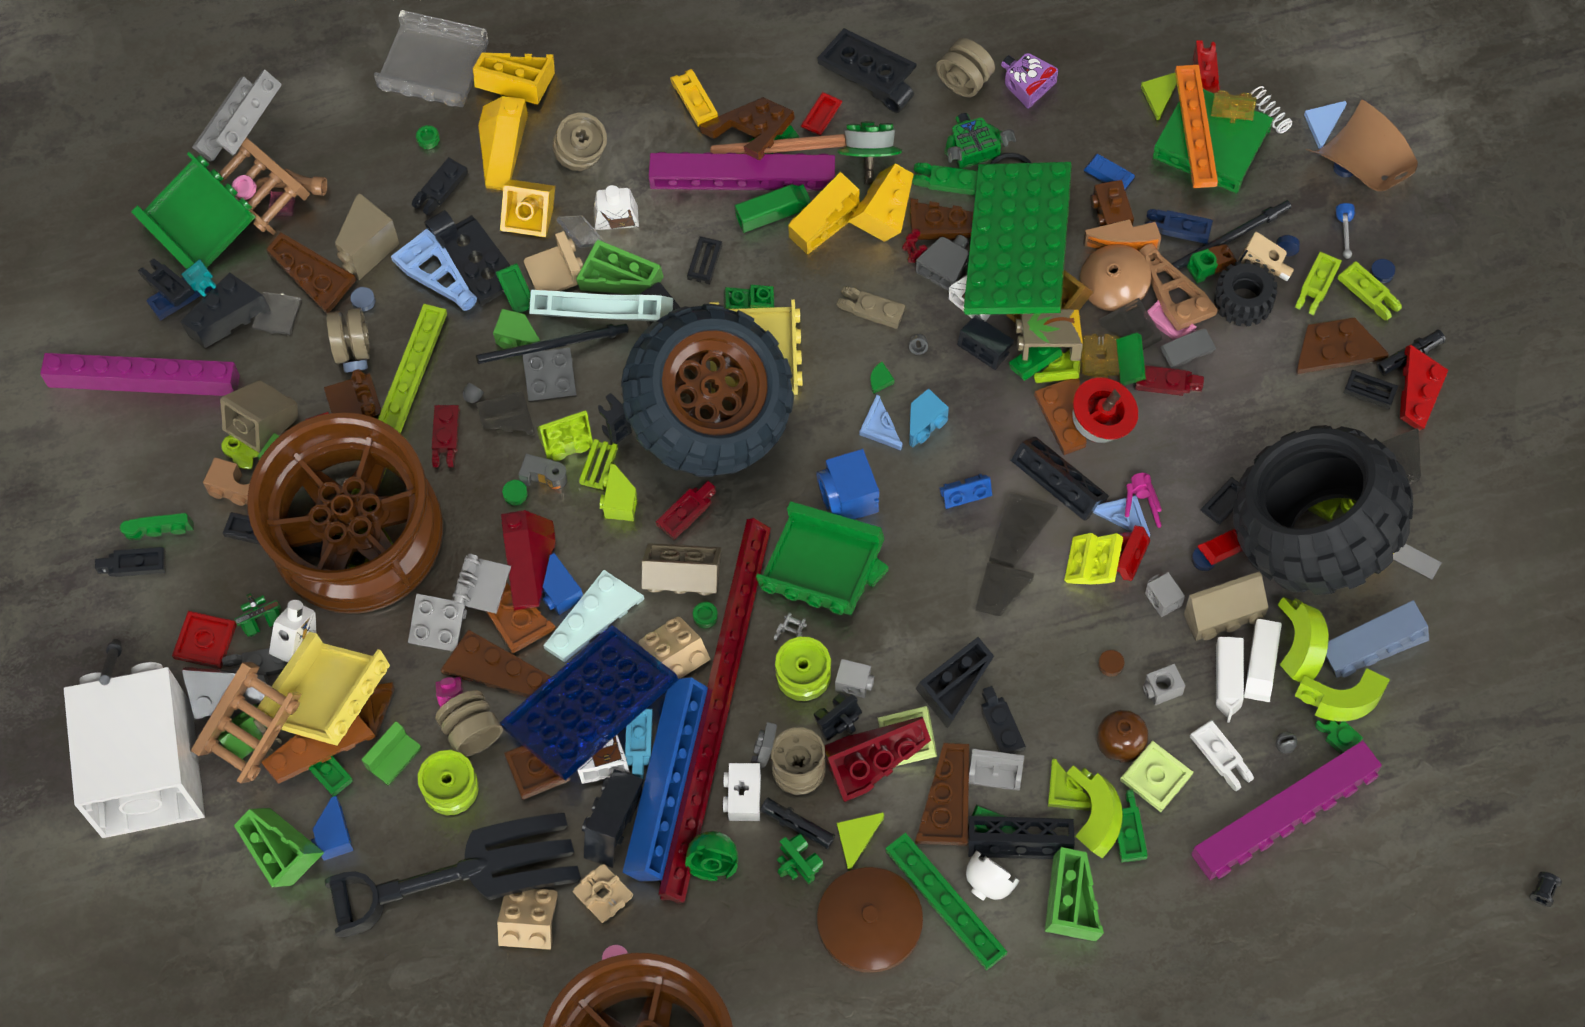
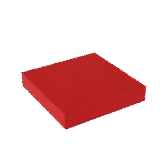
M188 611L172 653L173 659L221 669L223 666L222 658L228 652L237 626L236 621Z

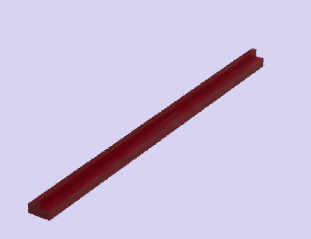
M755 518L746 520L708 681V690L663 880L661 881L658 893L661 900H671L677 904L685 902L691 876L690 868L685 865L689 843L701 833L758 586L756 575L761 573L771 530L770 527Z

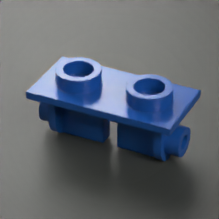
M978 474V476L964 479V484H961L960 481L943 484V487L939 489L941 496L944 497L945 508L948 509L992 496L990 476Z

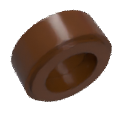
M1107 650L1101 654L1098 666L1104 675L1114 677L1122 672L1125 661L1122 654L1118 651Z

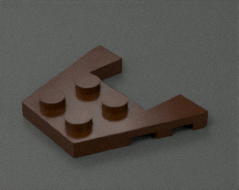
M762 97L700 124L699 127L701 133L713 139L731 127L755 137L754 140L744 146L745 153L757 160H761L765 156V149H770L774 145V138L777 135L783 134L795 119L793 110Z

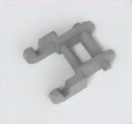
M789 613L787 616L785 615L784 619L786 620L784 624H779L774 640L778 641L781 633L785 632V630L795 633L797 637H803L802 629L807 626L805 623L806 619L803 618L802 621L791 617L792 613ZM789 622L799 625L798 630L788 627Z

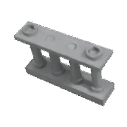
M266 70L260 73L254 84L245 77L239 78L192 147L209 162L214 161L222 148L231 155H234L282 84Z

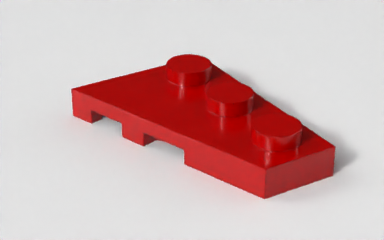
M1410 344L1405 347L1407 364L1403 369L1405 390L1402 391L1400 419L1420 431L1426 426L1448 369Z

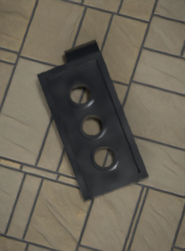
M845 28L817 57L819 65L871 90L873 97L883 101L884 105L894 113H899L914 96L913 90L904 81L917 67L916 63ZM854 53L851 57L844 56L845 54ZM872 62L869 66L862 65L863 63ZM885 70L890 71V73L887 75L880 74L882 71Z
M444 210L424 222L426 228L435 236L442 249H446L467 287L477 297V301L481 306L504 294V290L495 272L511 265L477 219L471 215L455 224L448 212ZM463 239L470 240L467 246L458 245ZM473 256L482 257V260L478 263L470 261ZM487 272L495 274L491 279L482 278Z

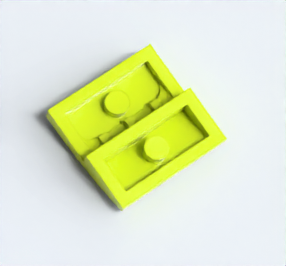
M1093 533L1074 536L1064 581L1072 584L1115 582L1123 537L1118 533L1097 537Z

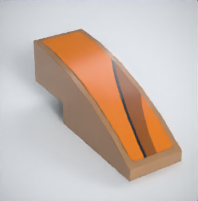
M1129 219L1085 230L1083 244L1085 247L1096 250L1108 245L1121 244L1140 251L1144 246L1152 243L1159 250L1161 235L1156 222L1133 227Z

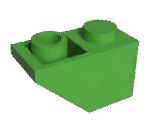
M502 309L493 332L496 345L507 349L540 342L525 314Z

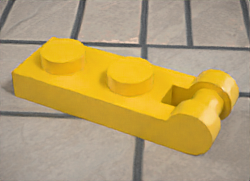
M692 69L685 71V74L681 76L675 75L670 77L674 89L677 90L697 127L706 121L718 117L715 107Z

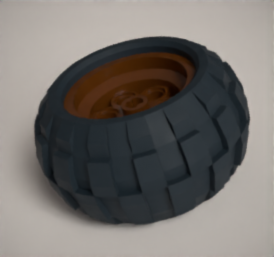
M716 304L681 307L669 312L656 322L654 321L641 334L632 347L623 369L621 380L624 414L627 422L631 424L637 435L636 439L646 451L649 450L659 458L662 464L676 471L682 470L692 473L694 476L713 477L714 475L732 474L747 468L761 459L778 442L785 431L794 401L791 368L788 359H784L776 338L769 330L765 331L756 324L754 318L739 310L735 312ZM706 362H714L717 370L710 371L706 366ZM684 370H692L695 375L694 379H687L684 376ZM727 376L734 379L735 387L727 385L725 381ZM705 383H711L715 393H708L709 390L705 388ZM687 393L691 397V403L686 404L682 402L680 394ZM723 400L731 402L733 406L732 411H727L723 408ZM701 408L707 409L710 413V419L702 418L699 410Z

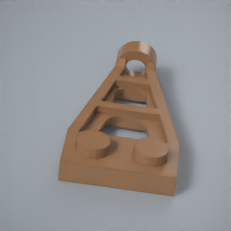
M1147 244L1139 251L1146 258L1150 266L1151 285L1161 308L1177 331L1216 315L1218 309L1205 292L1161 256L1154 244ZM1165 271L1174 280L1162 284L1157 273ZM1181 288L1190 296V299L1175 304L1171 300L1169 291Z

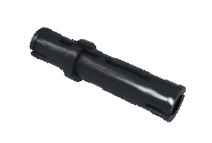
M1438 329L1424 338L1419 337L1415 339L1411 345L1427 355L1431 349L1444 344L1446 338L1442 331ZM1405 348L1377 362V368L1383 376L1407 363Z
M766 798L760 812L779 821V825L782 827L788 826L825 847V849H829L835 839V834L793 812V808H786L771 798Z

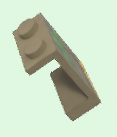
M1061 309V313L1021 314L1020 319H1016V333H1020V336L1017 338V349L1022 351L1023 360H1028L1029 347H1069L1071 361H1080L1083 341L1079 310Z

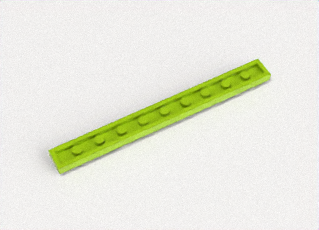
M423 304L378 420L390 425L399 433L402 431L446 319L447 311L444 308ZM361 488L354 489L351 495L358 494ZM369 506L367 508V512L370 511L372 506Z

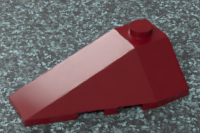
M526 510L501 514L507 565L511 566L509 579L514 611L539 607L549 557L556 546L554 523L552 520Z
M921 716L846 736L824 745L827 765L843 801L846 802L869 792L875 787L874 784L885 775H890L893 772V768L903 760H908L929 743L931 738L925 721Z

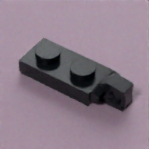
M164 547L114 550V553L109 554V558L95 559V569L98 574H108L113 577L165 573L166 551Z
M993 686L984 688L982 696L985 703L981 704L983 709L982 715L998 752L1015 754L1025 750V743L1007 702H1005L1003 697L997 698Z

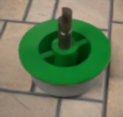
M864 121L861 124H847V128L844 129L847 146L837 150V153L842 155L865 157V184H872V178H874V157L892 156L902 153L901 148L893 146L895 135L893 124L880 123L879 126H875V122Z

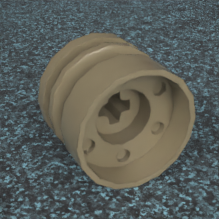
M478 690L467 691L450 699L435 715V719L441 727L443 734L448 735V742L453 751L460 752L465 757L488 748L503 732V728L495 714L489 712L490 706L485 700L484 695Z
M798 727L785 730L774 739L771 761L772 775L776 784L785 792L794 795L807 794L814 791L822 783L825 776V746L821 738L812 730Z

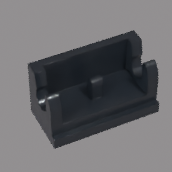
M975 315L960 330L957 345L996 370L1010 352L1008 350L1013 345L1014 340Z
M610 393L606 396V400L610 404L611 410L606 411L601 405H598V410L606 419L607 427L602 425V431L610 439L612 445L613 443L618 444L632 433L631 424L626 420L622 403Z

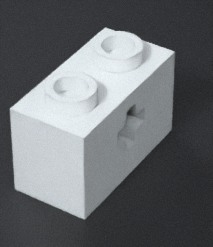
M729 763V772H724V788H728V797H723V812H728L729 821H760V763ZM740 789H745L744 795H739Z

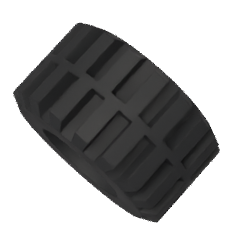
M1238 261L1235 262V266L1230 264L1227 266L1226 271H1222L1214 295L1215 307L1218 310L1220 309L1219 314L1221 317L1226 316V321L1229 323L1234 321L1237 326H1241V323H1244L1246 327L1251 326L1252 322L1257 325L1261 323V319L1265 320L1268 318L1274 306L1278 285L1274 281L1275 276L1273 273L1268 274L1269 269L1267 267L1261 268V264L1257 262L1254 265L1251 264V261H1245V264ZM1248 289L1254 292L1257 297L1252 299L1242 298L1235 293V290Z

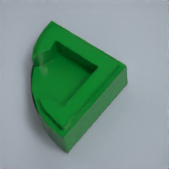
M880 362L871 374L870 382L873 394L893 385L895 381L883 362Z

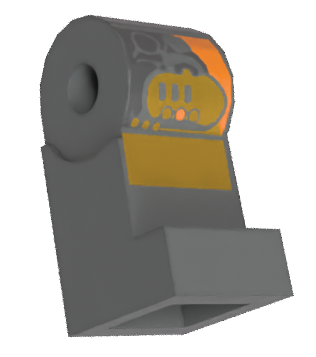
M525 454L519 472V480L526 486H530L531 481L547 484L552 489H561L567 483V472L565 466L560 462Z

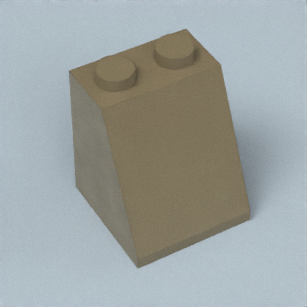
M360 193L356 196L335 241L338 250L337 256L342 262L341 268L360 280L399 245L392 219Z
M261 380L224 395L220 399L222 430L260 453L273 433L280 436L298 419V406L294 399L286 397L273 386L267 385Z

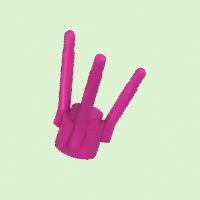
M1147 473L1135 474L1131 478L1132 483L1126 485L1128 493L1125 517L1130 515L1134 493L1140 499L1148 498L1156 526L1161 528L1162 525L1158 512H1161L1162 508L1151 483V477Z

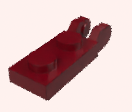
M434 405L432 434L433 467H439L440 453L447 452L446 462L448 467H454L455 452H457L459 405Z

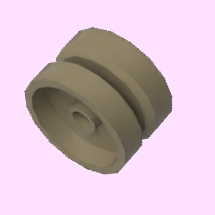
M959 38L937 62L936 70L942 82L949 89L961 96L973 97L982 88L983 83L988 81L994 74L995 64L990 54L982 46L967 38Z
M578 112L568 115L561 121L553 139V152L556 159L562 166L570 170L583 171L593 167L598 162L607 144V133L604 125L596 117L588 113Z
M353 308L347 311V325L340 311L327 313L328 335L335 363L349 362L351 358L350 347L357 361L370 359L369 332L362 308Z

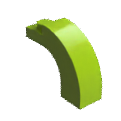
M1283 597L1278 606L1293 622L1295 637L1290 651L1280 663V666L1293 680L1301 682L1304 676L1314 680L1322 668L1328 649V628L1325 618L1319 609L1304 604L1298 599L1292 601Z
M1366 668L1360 682L1356 686L1346 690H1337L1304 676L1295 697L1301 699L1306 704L1318 707L1315 713L1317 717L1331 721H1351L1367 715L1377 706L1390 679Z
M1073 765L1067 774L1088 792L1092 802L1090 817L1075 837L1094 854L1103 859L1114 845L1121 829V801L1117 791L1106 778L1099 773L1094 776L1085 767L1080 770Z

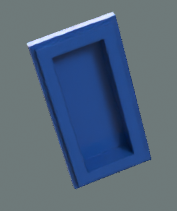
M1097 153L1084 169L1085 172L1104 183L1122 180L1124 189L1135 178L1133 173Z

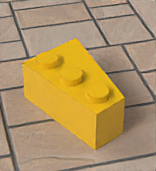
M481 53L473 67L474 85L476 88L508 97L525 99L526 102L537 105L555 74L554 54H546V57H532V54H525V57H511L510 53Z
M896 163L880 172L848 222L884 242L901 233L914 174Z
M840 172L798 216L790 221L788 225L789 238L807 255L849 223V218L854 215L858 208L859 189Z

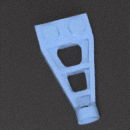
M425 229L391 256L392 261L407 276L454 301L462 310L467 311L475 305L477 297L467 287L446 249H442L435 236L428 229ZM435 255L438 257L441 267L432 274L426 273L419 268L421 264ZM449 272L456 281L446 288L437 280Z

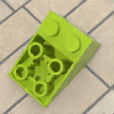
M586 410L536 427L546 458L550 460L560 461L576 452H586L593 444Z

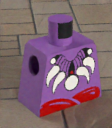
M1030 53L1025 54L1018 61L1010 55L1002 61L1001 66L1007 70L1005 77L1006 87L1028 109L1057 83L1058 69Z

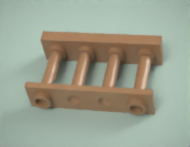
M246 137L239 147L240 151L219 172L224 178L221 182L223 183L241 162L251 155L256 158L255 164L245 174L253 180L261 170L265 171L268 169L271 171L269 174L270 178L251 197L248 203L252 206L250 211L256 216L253 224L262 232L267 229L274 235L276 231L268 223L292 197L295 198L298 195L305 201L310 193ZM283 182L287 185L284 188L286 191L260 218L253 209L276 184Z
M243 662L190 750L198 756L208 755L213 752L242 771L237 779L239 783L253 781L258 776L261 770L259 767L289 715H293L300 705L298 700L302 695L299 692H289L286 697L261 681L256 674L260 667L252 662ZM253 687L281 705L274 718L245 701L243 695L247 688ZM240 709L268 727L261 740L232 722L230 717L234 710ZM226 730L255 749L248 762L219 744L217 739L221 732Z

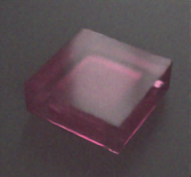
M271 192L269 208L284 192ZM292 197L276 216H293L295 198Z

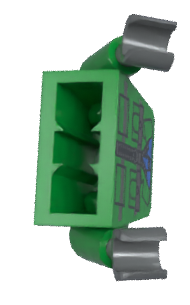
M961 113L955 119L958 125L952 127V135L947 138L945 154L948 157L949 163L956 159L958 168L964 169L999 156L1001 143L1006 147L1008 142H1016L1015 134L1012 129L1001 131L993 125L987 124L984 118L970 120L967 113Z

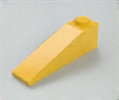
M502 96L483 106L478 127L486 188L503 190L504 184L512 179L528 117L525 99Z

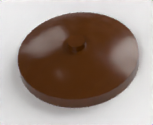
M858 868L839 876L824 892L818 907V932L828 953L840 964L860 972H881L902 963L917 946L923 925L922 907L913 888L899 875L882 868Z

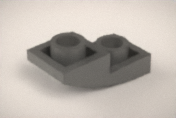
M1206 328L1177 338L1160 347L1171 368L1187 364L1194 358L1211 354L1216 350Z

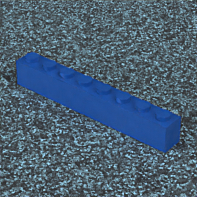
M692 677L669 680L622 872L640 882L663 880L708 687Z

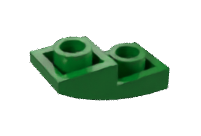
M750 284L749 289L725 287L724 308H774V286Z

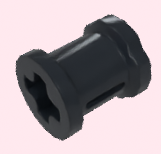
M1539 872L1538 884L1535 891H1532L1530 894V898L1536 903L1551 907L1554 902L1552 899L1557 887L1561 886L1562 880L1549 872Z

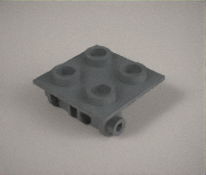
M570 348L539 351L523 355L529 401L576 395Z

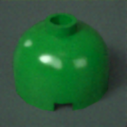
M717 831L703 832L698 834L689 843L685 865L690 868V873L693 876L702 880L718 881L717 876L726 875L725 879H727L737 870L738 851L735 843L729 836Z

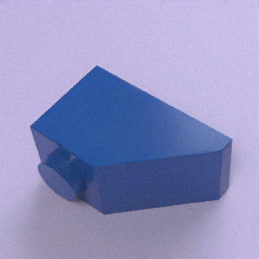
M555 553L551 554L543 584L545 594L543 601L549 610L555 609L557 614L561 615L575 606L582 598L583 593Z
M337 796L331 797L313 827L315 838L311 839V842L324 852L321 856L323 860L354 851L342 806Z

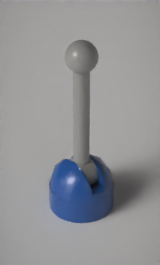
M1343 203L1337 205L1335 209L1337 219L1344 225L1345 250L1343 251V257L1349 259L1352 256V252L1349 249L1348 222L1354 218L1355 206L1350 203Z

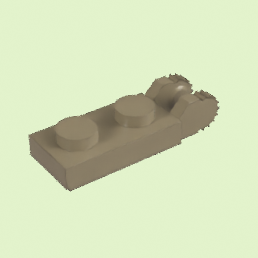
M850 286L843 287L842 294L857 302L854 304L851 300L839 298L836 303L838 308L851 312L855 316L898 329L906 310V305L863 291L860 292Z

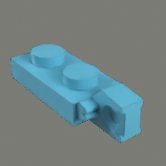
M627 709L625 757L628 766H632V775L644 779V765H649L652 753L653 710Z

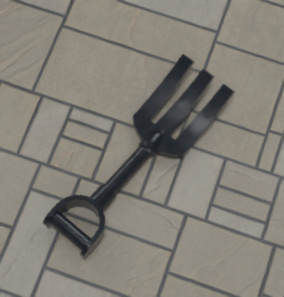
M565 813L522 818L472 830L465 848V859L459 860L454 865L406 879H394L376 885L366 874L356 871L343 872L325 879V886L331 889L338 927L335 929L336 937H349L372 928L380 919L384 904L404 899L406 895L458 880L466 881L470 879L475 888L489 900L538 888L577 883L581 879L578 866L532 870L495 878L492 876V874L515 867L571 856L574 853L571 839L535 842L486 850L487 847L514 839L564 830L568 826ZM361 883L371 888L373 902L369 911L362 918L354 921L347 885Z

